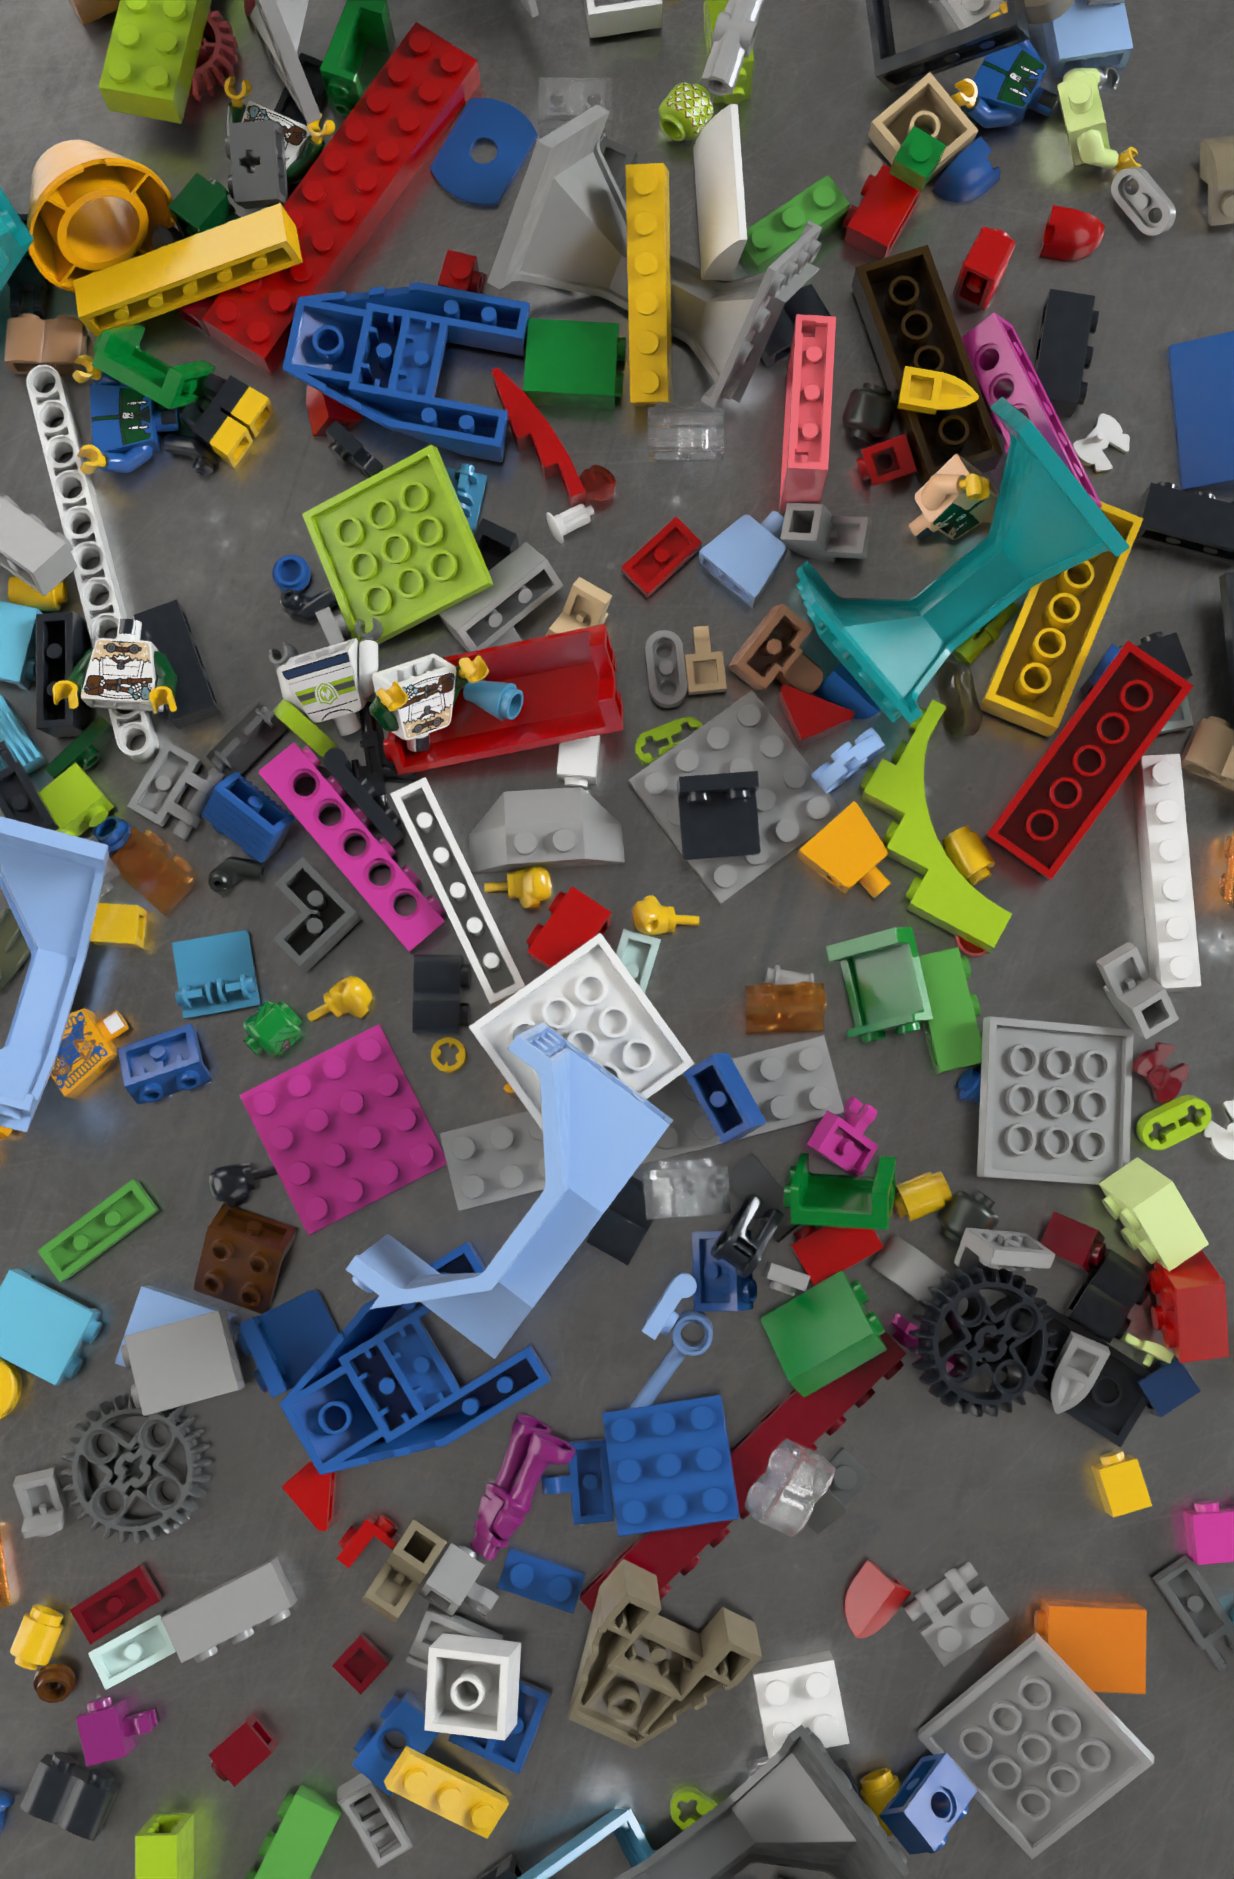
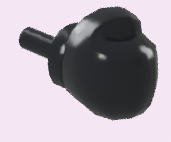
M249 1162L242 1165L241 1163L223 1165L211 1171L209 1184L215 1200L226 1202L230 1207H236L246 1202L248 1191L256 1190L254 1180L277 1175L278 1173L274 1165L251 1171Z

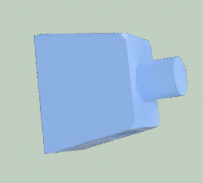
M772 511L760 524L750 515H743L699 551L698 563L750 607L754 608L786 556L787 547L779 540L784 517L778 512Z

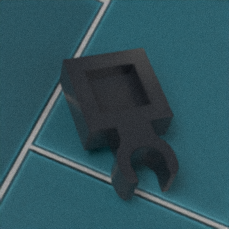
M335 420L325 430L330 441L328 448L339 461L345 463L349 460L369 478L383 471L382 468L384 466L364 449L363 444L338 421Z

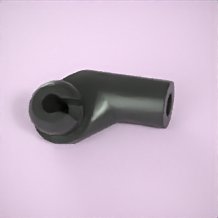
M230 856L213 868L208 877V885L214 892L222 893L232 887L242 877L261 881L264 875L265 862L260 863L257 860Z

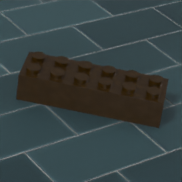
M929 246L918 247L856 267L852 289L887 388L892 391L891 398L896 401L897 406L905 366L953 375L966 382L979 395L978 400L968 406L952 410H937L935 415L897 408L896 413L903 433L906 434L922 487L956 453L982 473L996 469L1003 452Z

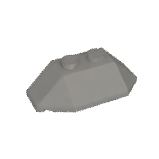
M582 787L503 792L469 834L472 874L509 872L534 866L553 869L625 864L622 824Z

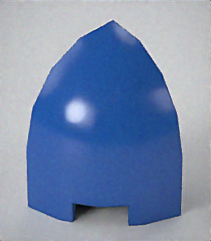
M981 136L953 160L942 173L932 190L934 194L943 200L955 203L968 202L983 195L1000 180V168L998 166L992 167L987 158L992 150Z
M842 663L834 669L815 691L822 699L855 711L854 719L871 718L880 711L879 706Z

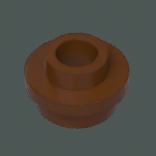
M49 1664L36 1672L33 1686L41 1700L48 1703H58L65 1700L73 1690L75 1674L65 1665Z

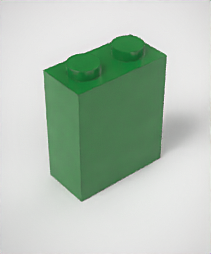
M528 318L523 392L534 405L615 410V397H623L624 373H617L618 360L625 361L626 337H619V323Z
M842 1270L760 1318L788 1381L804 1398L887 1350L880 1336L886 1330L874 1311L868 1312L865 1303L870 1301L865 1289L858 1279L851 1282Z

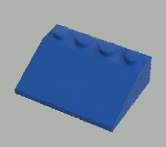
M1234 331L1172 344L1168 347L1181 490L1186 492L1234 489Z

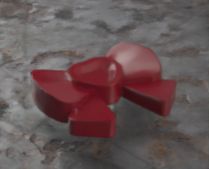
M1157 1042L1155 1049H1149L1142 1053L1134 1062L1132 1070L1143 1075L1150 1086H1152L1155 1101L1166 1103L1179 1094L1182 1082L1187 1081L1189 1065L1180 1063L1170 1070L1162 1065L1175 1050L1174 1045Z

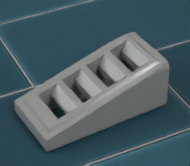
M361 1773L337 1788V1802L376 1868L381 1867L413 1847L387 1794ZM375 1804L379 1806V1808L361 1817L360 1813ZM386 1818V1824L371 1833L368 1831L370 1827ZM393 1832L395 1833L396 1838L377 1848L376 1842Z

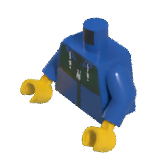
M1006 2L999 4V9L1003 14L1008 12ZM1000 12L992 13L991 16H990V18H993V17H996V16H998V15H1001V13H1000ZM1027 40L986 55L973 80L967 78L955 83V88L960 92L952 95L951 98L959 107L963 106L962 111L968 113L983 128H995L1010 125L1014 127L1020 126L1029 108L1049 117L1058 95L1040 87L1047 66L1042 62L1031 42Z
M80 355L74 361L76 364H81L87 369V373L76 370L72 374L74 380L78 383H85L91 378L94 379L95 383L89 384L92 445H84L77 454L80 458L87 457L91 460V462H83L80 470L83 474H92L97 467L101 471L131 473L148 461L151 455L158 454L161 451L160 432L180 431L181 422L178 408L159 409L158 403L92 366L93 358L89 355Z

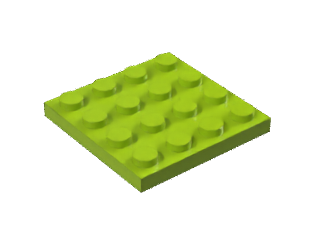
M432 444L302 513L352 639L357 638L358 643L363 641V638L355 630V623L360 619L365 622L366 634L373 629V618L382 624L383 633L375 641L380 644L494 586L439 451Z

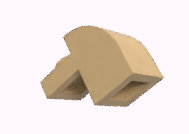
M578 577L571 587L563 612L548 629L546 636L605 624L608 617L606 611L612 595Z

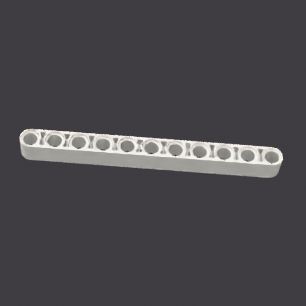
M38 365L28 373L26 378L27 389L64 535L73 546L71 553L77 564L74 575L92 647L94 648L95 641L98 638H103L104 633L108 629L118 628V620L127 619L91 474H83L80 470L83 462H87V458L77 456L83 447V442L70 391L56 369L49 365ZM55 383L51 391L41 393L42 388L46 384ZM64 418L60 426L50 428L51 422L54 419ZM73 452V456L68 462L59 463V459L64 453ZM82 487V491L77 497L67 498L71 489ZM91 522L90 529L86 533L76 534L80 524ZM100 557L99 565L92 570L85 569L89 559ZM103 592H108L109 598L107 602L103 605L95 606V598ZM108 709L119 749L137 763H147L153 760L159 751V741L151 711L133 710L129 714H122L121 709ZM138 735H145V745L139 750L132 751L130 744L133 738Z

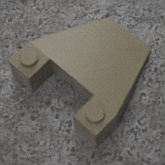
M622 1559L599 1587L568 1710V1719L633 1749H637L677 1723L676 1717L691 1707L696 1711L708 1704L707 1697L723 1687L726 1691H729L745 1678L762 1658L755 1622L722 1607L700 1634L658 1615L661 1611L657 1576Z

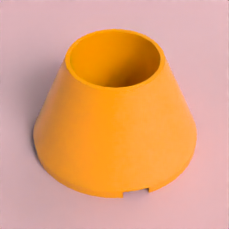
M68 140L56 144L42 154L32 171L27 229L34 238L28 248L30 256L39 272L48 281L59 288L75 293L73 280L153 251L151 236L154 227L157 225H164L167 228L175 227V221L168 208L173 201L172 196L160 177L148 167L84 140Z

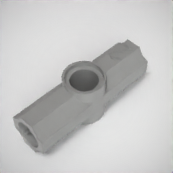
M728 0L725 11L720 12L712 36V49L701 81V85L706 87L710 93L719 96L733 93L744 58H749L758 28L757 20L765 0Z

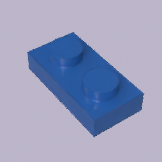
M510 1547L497 1588L573 1614L586 1572Z

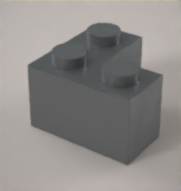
M303 857L274 883L301 912L273 940L305 972L313 967L362 919Z

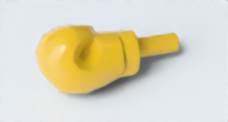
M534 866L508 872L507 881L484 883L485 892L508 891L509 899H519L523 908H539L540 901H544L551 896V878L546 868Z
M653 895L646 896L643 900L637 901L632 908V922L640 934L651 936L666 932L674 933L676 925L699 926V916L676 915L674 907L662 906Z
M347 976L330 988L329 992L323 994L325 1004L307 1013V1017L313 1022L332 1011L337 1018L349 1013L360 1019L369 1011L368 1006L373 999L372 992L359 977Z

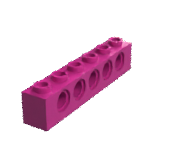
M994 312L961 337L984 402L991 406L1003 397L1026 416L1097 506L1101 508L1102 504L1013 325ZM993 412L990 415L991 422L996 430L1004 435L1007 441L1004 449L1008 453L1010 434Z
M293 742L262 767L258 773L411 953L446 924L441 917L446 910L432 894L425 898L416 888L421 881L407 864L400 868L391 856L396 851L381 834L377 839L374 838L366 828L372 822L357 805L352 809L348 807L341 798L346 794V791L332 775L327 779L322 776L317 770L321 762L307 745L300 749ZM303 777H311L316 781L314 792L308 796H300L295 790L297 781ZM329 806H334L341 810V819L333 826L323 825L320 821L321 812ZM361 836L366 840V849L361 855L351 856L346 853L345 844L350 837ZM379 865L387 866L392 873L390 881L383 886H376L370 881L372 869ZM410 895L416 899L417 906L411 915L402 916L395 911V902L400 896Z

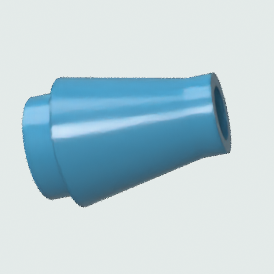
M480 680L475 683H467L463 691L465 700L476 704L501 721L515 719L523 705V692L517 689L513 683Z

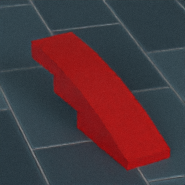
M498 367L492 369L493 384L503 410L508 411L509 427L518 451L533 446L545 480L560 475L571 507L573 508L581 503L586 505L585 489L570 456L549 422L528 396Z

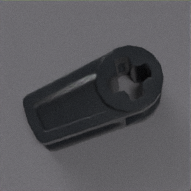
M754 1193L746 1196L726 1229L715 1241L710 1255L716 1260L723 1259L735 1267L736 1274L742 1278H747L756 1269L763 1257L766 1246L784 1216L777 1209L767 1210L761 1218H758V1224L750 1237H748L747 1230L752 1221L757 1219L756 1214L763 1204L762 1198Z

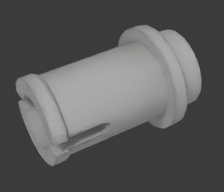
M775 965V968L767 967L764 990L771 991V995L775 996L776 992L811 998L814 973L808 974L782 970L780 965Z

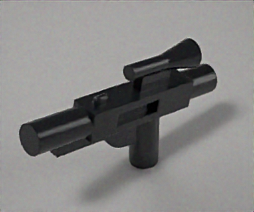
M367 702L364 708L359 711L363 739L360 741V747L364 748L366 766L359 767L358 759L351 760L352 772L357 780L364 776L374 787L378 795L373 799L383 810L388 806L385 780L416 781V772L398 775L393 761L389 762L387 760L383 747L385 739L383 728L370 714L369 707L372 702Z

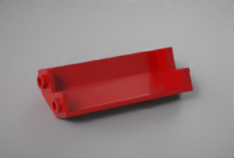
M606 624L443 657L444 660L457 667L461 658L468 657L473 661L476 656H481L489 669L488 675L482 681L513 683L517 689L523 692L524 699L520 713L513 720L506 719L501 721L476 704L465 700L463 697V687L453 706L450 724L445 728L429 733L430 748L422 752L410 751L407 748V740L401 739L390 731L388 738L383 741V747L387 760L389 762L393 761L398 775L622 731L624 707L622 695L620 692L618 693L614 672L617 671V665Z

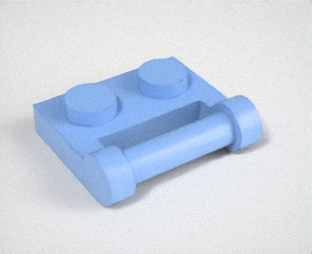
M679 1272L672 1278L642 1325L641 1331L654 1340L659 1333L664 1336L668 1335L679 1317L674 1312V1309L681 1298L692 1296L697 1289V1283L693 1276L687 1272Z

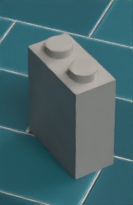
M226 1309L124 1336L126 1344L121 1347L122 1357L126 1368H132L135 1384L131 1385V1395L137 1409L141 1408L143 1416L245 1388Z

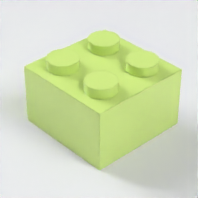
M1135 1158L1099 1183L1106 1196L1102 1200L1105 1208L1115 1220L1120 1219L1124 1226V1229L1120 1231L1122 1237L1134 1251L1139 1248L1143 1256L1151 1264L1158 1262L1170 1272L1209 1245L1173 1181L1140 1158Z

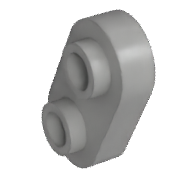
M1140 167L1123 169L1115 175L1111 185L1112 196L1142 233L1153 236L1165 233L1172 227L1176 218L1175 206L1146 170ZM1133 180H1136L1139 184L1137 193L1131 190ZM1156 208H1159L1162 212V219L1160 221L1154 218Z
M659 630L651 634L645 644L649 693L657 705L664 708H673L681 704L687 695L688 684L683 644L680 637L674 632ZM661 647H667L670 649L671 654L666 658L658 656L657 650ZM665 684H671L676 690L673 694L666 695L661 691V688Z

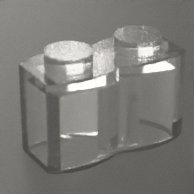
M786 1439L771 1454L766 1473L750 1488L745 1508L757 1522L794 1537L807 1523L814 1503L827 1491L836 1468L823 1455Z

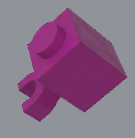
M104 1696L87 1702V1708L76 1717L86 1766L127 1756L136 1747L133 1735L150 1732L153 1730V1727L158 1725L155 1708L129 1716L125 1698L112 1701L111 1696Z

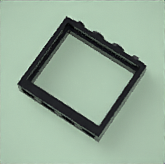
M866 0L876 77L891 91L921 80L929 72L935 75L1029 40L1025 1L1006 0L1008 12L896 54L889 0Z

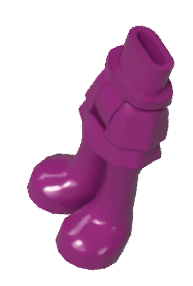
M525 1414L517 1415L511 1427L510 1441L500 1472L494 1483L486 1484V1495H483L480 1501L478 1511L480 1521L475 1520L473 1527L477 1532L470 1546L489 1561H494L500 1548L508 1546V1539L518 1530L525 1520L524 1517L532 1509L530 1503L536 1485L544 1470L549 1465L568 1464L576 1452L575 1448L566 1441L550 1435V1427L532 1416ZM521 1466H522V1469H521V1472H520V1474H519L518 1480H517V1482H516V1484H515L517 1475H518L519 1470H520V1468H521Z

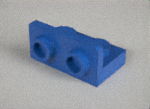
M191 1023L117 1048L124 1087L136 1104L152 1103L158 1101L163 1096L181 1090H191L199 1084L211 1080L210 1073L202 1060L196 1030Z
M747 1230V1236L750 1237L751 1231ZM692 1231L693 1278L697 1283V1289L694 1293V1311L751 1310L754 1307V1301L757 1297V1284L753 1278V1272L747 1278H742L736 1274L735 1267L723 1259L716 1260L710 1255L715 1241L723 1231Z

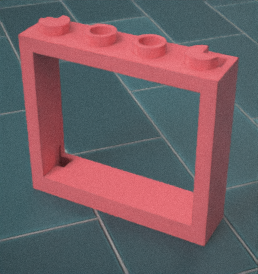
M796 314L786 376L779 514H785L787 502L820 504L829 463L836 316Z

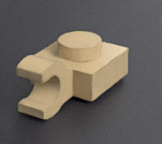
M708 625L693 627L692 634L695 654L684 655L688 695L724 692L727 690L723 651L711 652Z

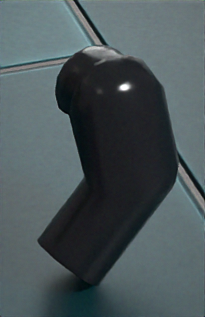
M177 434L166 435L164 439L166 452L188 455L193 458L195 462L192 465V469L198 475L207 477L212 474L213 466L217 465L216 456L198 438Z
M329 587L314 597L298 594L293 589L284 591L280 596V604L285 613L291 617L307 621L316 619V612L327 607L331 609L338 604L334 593Z

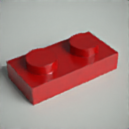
M676 516L621 567V572L648 598L702 548V542Z

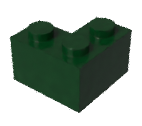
M196 173L168 206L178 230L184 235V239L241 218L235 213V208L228 200L229 192L214 178L208 181Z

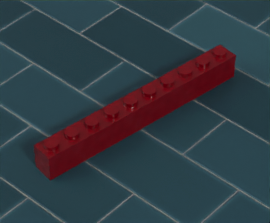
M887 1332L880 1335L887 1348L886 1351L805 1398L794 1388L730 1449L739 1513L742 1520L757 1508L759 1502L756 1498L766 1488L773 1492L787 1479L789 1475L785 1470L797 1460L802 1464L816 1451L818 1447L814 1442L825 1432L831 1436L846 1422L847 1419L843 1414L854 1404L857 1408L863 1406L875 1394L872 1387L882 1377L888 1381L904 1366L901 1359L907 1353ZM733 1520L641 1534L580 1593V1600L593 1614L599 1587L622 1559L657 1576L661 1600L672 1588L668 1583L679 1572L685 1576L696 1567L701 1560L698 1554L708 1544L714 1548L730 1533L727 1526Z

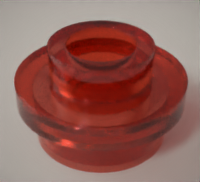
M593 465L590 469H585L579 476L586 496L589 498L607 501L613 496L616 479L606 468L600 465Z

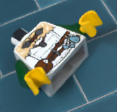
M235 76L229 77L224 84L226 94L232 98V102L227 104L226 136H229L228 124L275 121L283 127L287 187L301 181L322 153L325 146L323 138L334 133V122L326 120L323 129L320 130V119L310 124L307 123V126L250 100L246 106L243 104V99L251 94L252 85L248 80H243L242 91L240 94H237L234 89ZM256 158V165H260V160ZM250 166L252 172H254V166Z
M119 619L117 639L98 638L95 641L94 648L87 650L66 680L54 684L52 688L54 704L58 705L61 699L68 698L69 708L75 709L78 707V695L81 694V699L92 708L153 711L154 714H158V712H163L164 704H168L170 711L175 712L177 710L174 700L177 675L165 654L159 652L152 642L140 640L142 622L133 619Z
M433 653L373 673L372 680L377 697L369 707L370 714L384 730L394 733L403 740H407L408 750L413 752L426 751L430 748L429 733L445 728L450 724L452 709L461 689L469 682L475 683L484 679L488 675L489 669L481 656H476L473 661L468 657L461 658L459 666L455 667Z

